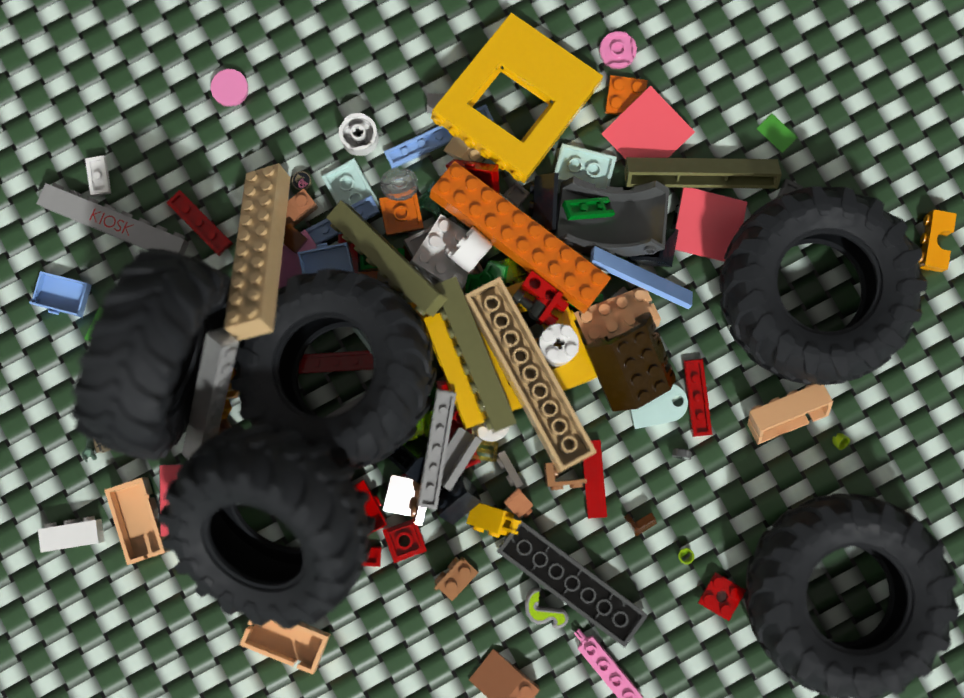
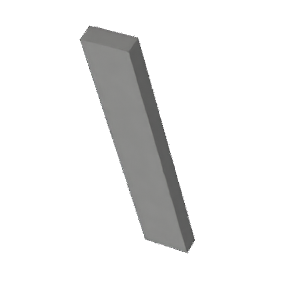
M436 389L417 507L437 509L456 399V392Z

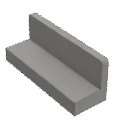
M458 427L447 447L441 485L451 491L482 442L481 439L461 427Z

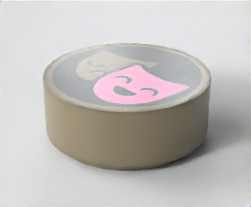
M299 171L293 175L292 184L297 190L301 191L303 188L308 190L310 188L312 180L308 173Z

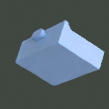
M347 242L330 246L327 243L317 244L316 249L297 252L302 274L317 273L318 270L323 269L354 272L350 248Z
M40 271L34 294L29 304L49 309L48 313L59 315L62 312L83 318L92 285Z

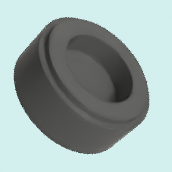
M674 448L672 457L691 460L692 452L686 449Z

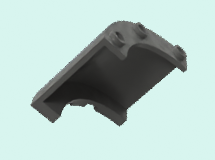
M573 176L561 182L555 236L573 250L586 254H591V249L594 246L617 257L655 254L665 249L669 188L655 180L644 185L634 186V190H624L623 187L606 186V189L595 188V184ZM609 197L610 203L606 204L605 207L607 210L613 209L615 215L612 217L568 221L562 204L564 200Z

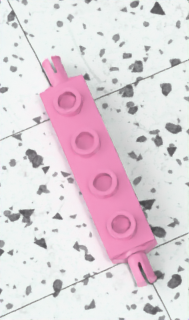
M580 628L573 633L580 641L577 649L617 698L644 697L594 635L586 637Z

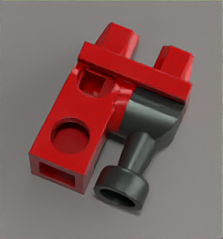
M533 270L512 297L515 305L520 303L528 310L529 317L539 325L542 323L546 326L556 324L559 318L551 313L553 308L563 313L569 306V303L562 298L563 293L554 288ZM524 292H528L535 297L534 301L532 302L524 297Z

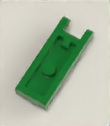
M609 197L564 200L562 204L568 221L612 217L615 215L613 209L607 210L605 207L606 204L610 203Z

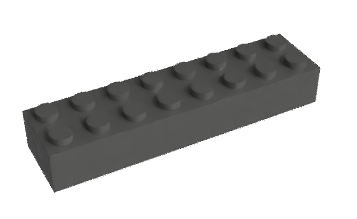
M522 521L517 528L518 535L509 533L497 549V552L625 648L648 615Z

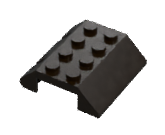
M650 312L636 317L635 321L640 323L639 325L609 342L599 338L585 346L613 412L638 409L670 391L676 380L671 364H667L669 358L658 332H654L656 325Z

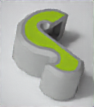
M533 587L525 598V611L530 621L536 624H544L553 620L552 626L554 628L564 627L569 620L566 611L563 608L538 606L540 587Z

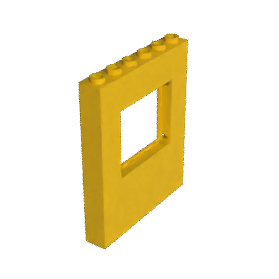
M510 13L433 108L431 119H433L436 125L446 128L452 136L463 140L468 147L479 151L482 157L493 161L498 165L499 169L509 172L515 180L525 183L599 87L603 75L522 19ZM500 72L548 104L521 141L473 108Z
M524 281L506 287L511 297L520 289L519 287ZM524 292V297L533 302L535 297L528 292ZM520 303L516 305L520 313L528 311ZM569 307L563 313L555 308L551 311L553 315L559 318L556 324L570 326L577 334L579 340L578 352L573 359L563 366H550L563 392L597 378L585 349L587 345H584L581 339L583 338L582 331L579 327H576L574 322L576 320L575 314L572 309L569 310ZM440 313L435 314L433 317L423 318L425 330L428 337L431 338L434 353L449 391L456 392L455 406L465 430L484 423L486 416L484 411L480 412L476 401L479 399L477 394H473L470 389L469 382L471 380L469 375H465L461 366L463 360L461 356L457 357L454 350L456 343L454 338L450 339L446 330L449 327L447 321L442 320ZM476 323L512 412L521 409L522 406ZM542 323L544 330L549 327ZM556 342L554 344V347L557 346L558 348H560L561 344H558Z

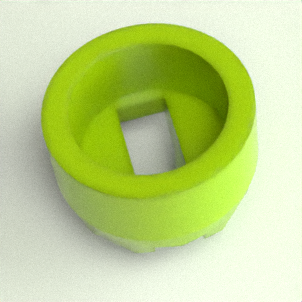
M837 433V436H833L832 443L839 450H843L849 445L850 438L843 433Z
M688 548L682 549L678 554L679 561L685 565L692 563L694 560L693 551ZM690 553L691 556L683 561L682 558Z

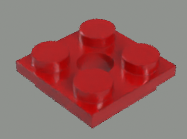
M413 519L383 530L394 563L427 551L419 526L414 524ZM402 535H407L410 538L408 546L400 544L399 538Z
M715 572L698 603L729 621L746 590ZM719 591L726 593V599L722 602H719L716 598Z

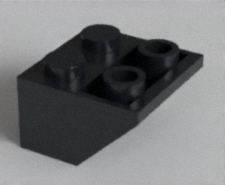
M666 229L665 249L655 254L630 256L628 260L643 266L672 267L679 230Z
M424 436L409 439L396 448L395 452L388 457L418 484L421 482L427 439Z
M463 472L451 491L442 485L440 488L436 511L439 517L452 525L482 502L476 487Z

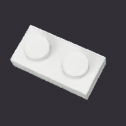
M103 155L85 158L90 195L94 197L111 194L106 157Z
M506 452L499 453V458L496 460L500 468H505L509 475L506 478L510 486L515 485L516 488L522 486L523 483Z

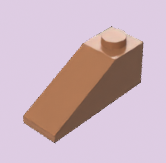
M304 188L288 200L285 226L291 222L295 227L318 209V206Z
M518 488L503 501L519 519L522 516L526 518L533 512L531 509L533 504Z

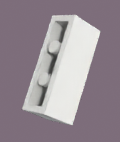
M95 516L85 517L83 522L76 523V519L63 521L64 525L57 526L56 522L44 524L45 528L38 529L40 552L105 542L102 519L95 520Z

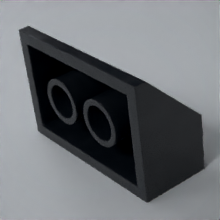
M556 172L535 176L534 182H531L530 193H534V200H530L529 212H533V220L554 236L556 231L558 173Z

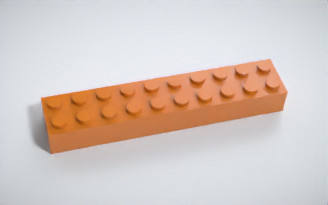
M455 161L430 190L429 198L470 229L474 226L491 241L494 247L530 273L533 270L554 288L562 292V298L582 313L588 310L611 279V277Z

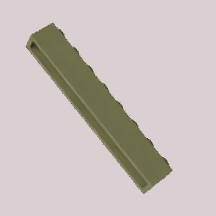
M626 157L624 174L626 187L644 185L656 180L666 187L778 189L782 172L778 159Z
M340 200L326 217L331 222L330 226L335 231L343 233L342 238L346 242L355 245L354 250L360 255L364 254L367 257L366 261L371 266L379 268L378 273L382 277L391 280L390 285L397 291L401 290L404 293L402 296L408 302H414L417 305L415 309L420 314H428L433 317L448 300L439 289L349 204Z
M455 276L434 284L448 298L441 309H439L442 320L447 321L449 327L446 330L450 339L453 338L456 343L454 350L457 357L461 356L463 364H461L463 372L470 377V389L473 394H477L479 399L476 401L480 412L484 411L486 416L484 423L487 430L496 433L515 425L517 422L457 277Z

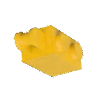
M479 503L469 512L466 524L472 525L473 530L483 533L484 530L489 531L488 535L499 538L500 535L508 536L509 532L518 535L517 528L522 521L514 519V513Z

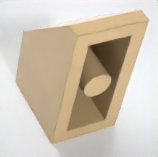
M453 136L443 150L456 160L481 163L484 159L479 151L468 147L459 137Z

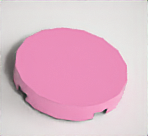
M621 31L611 32L606 35L600 44V58L610 68H626L633 62L637 46L635 40L629 34Z
M235 69L222 70L211 81L210 89L212 96L223 106H237L248 95V82L242 73Z

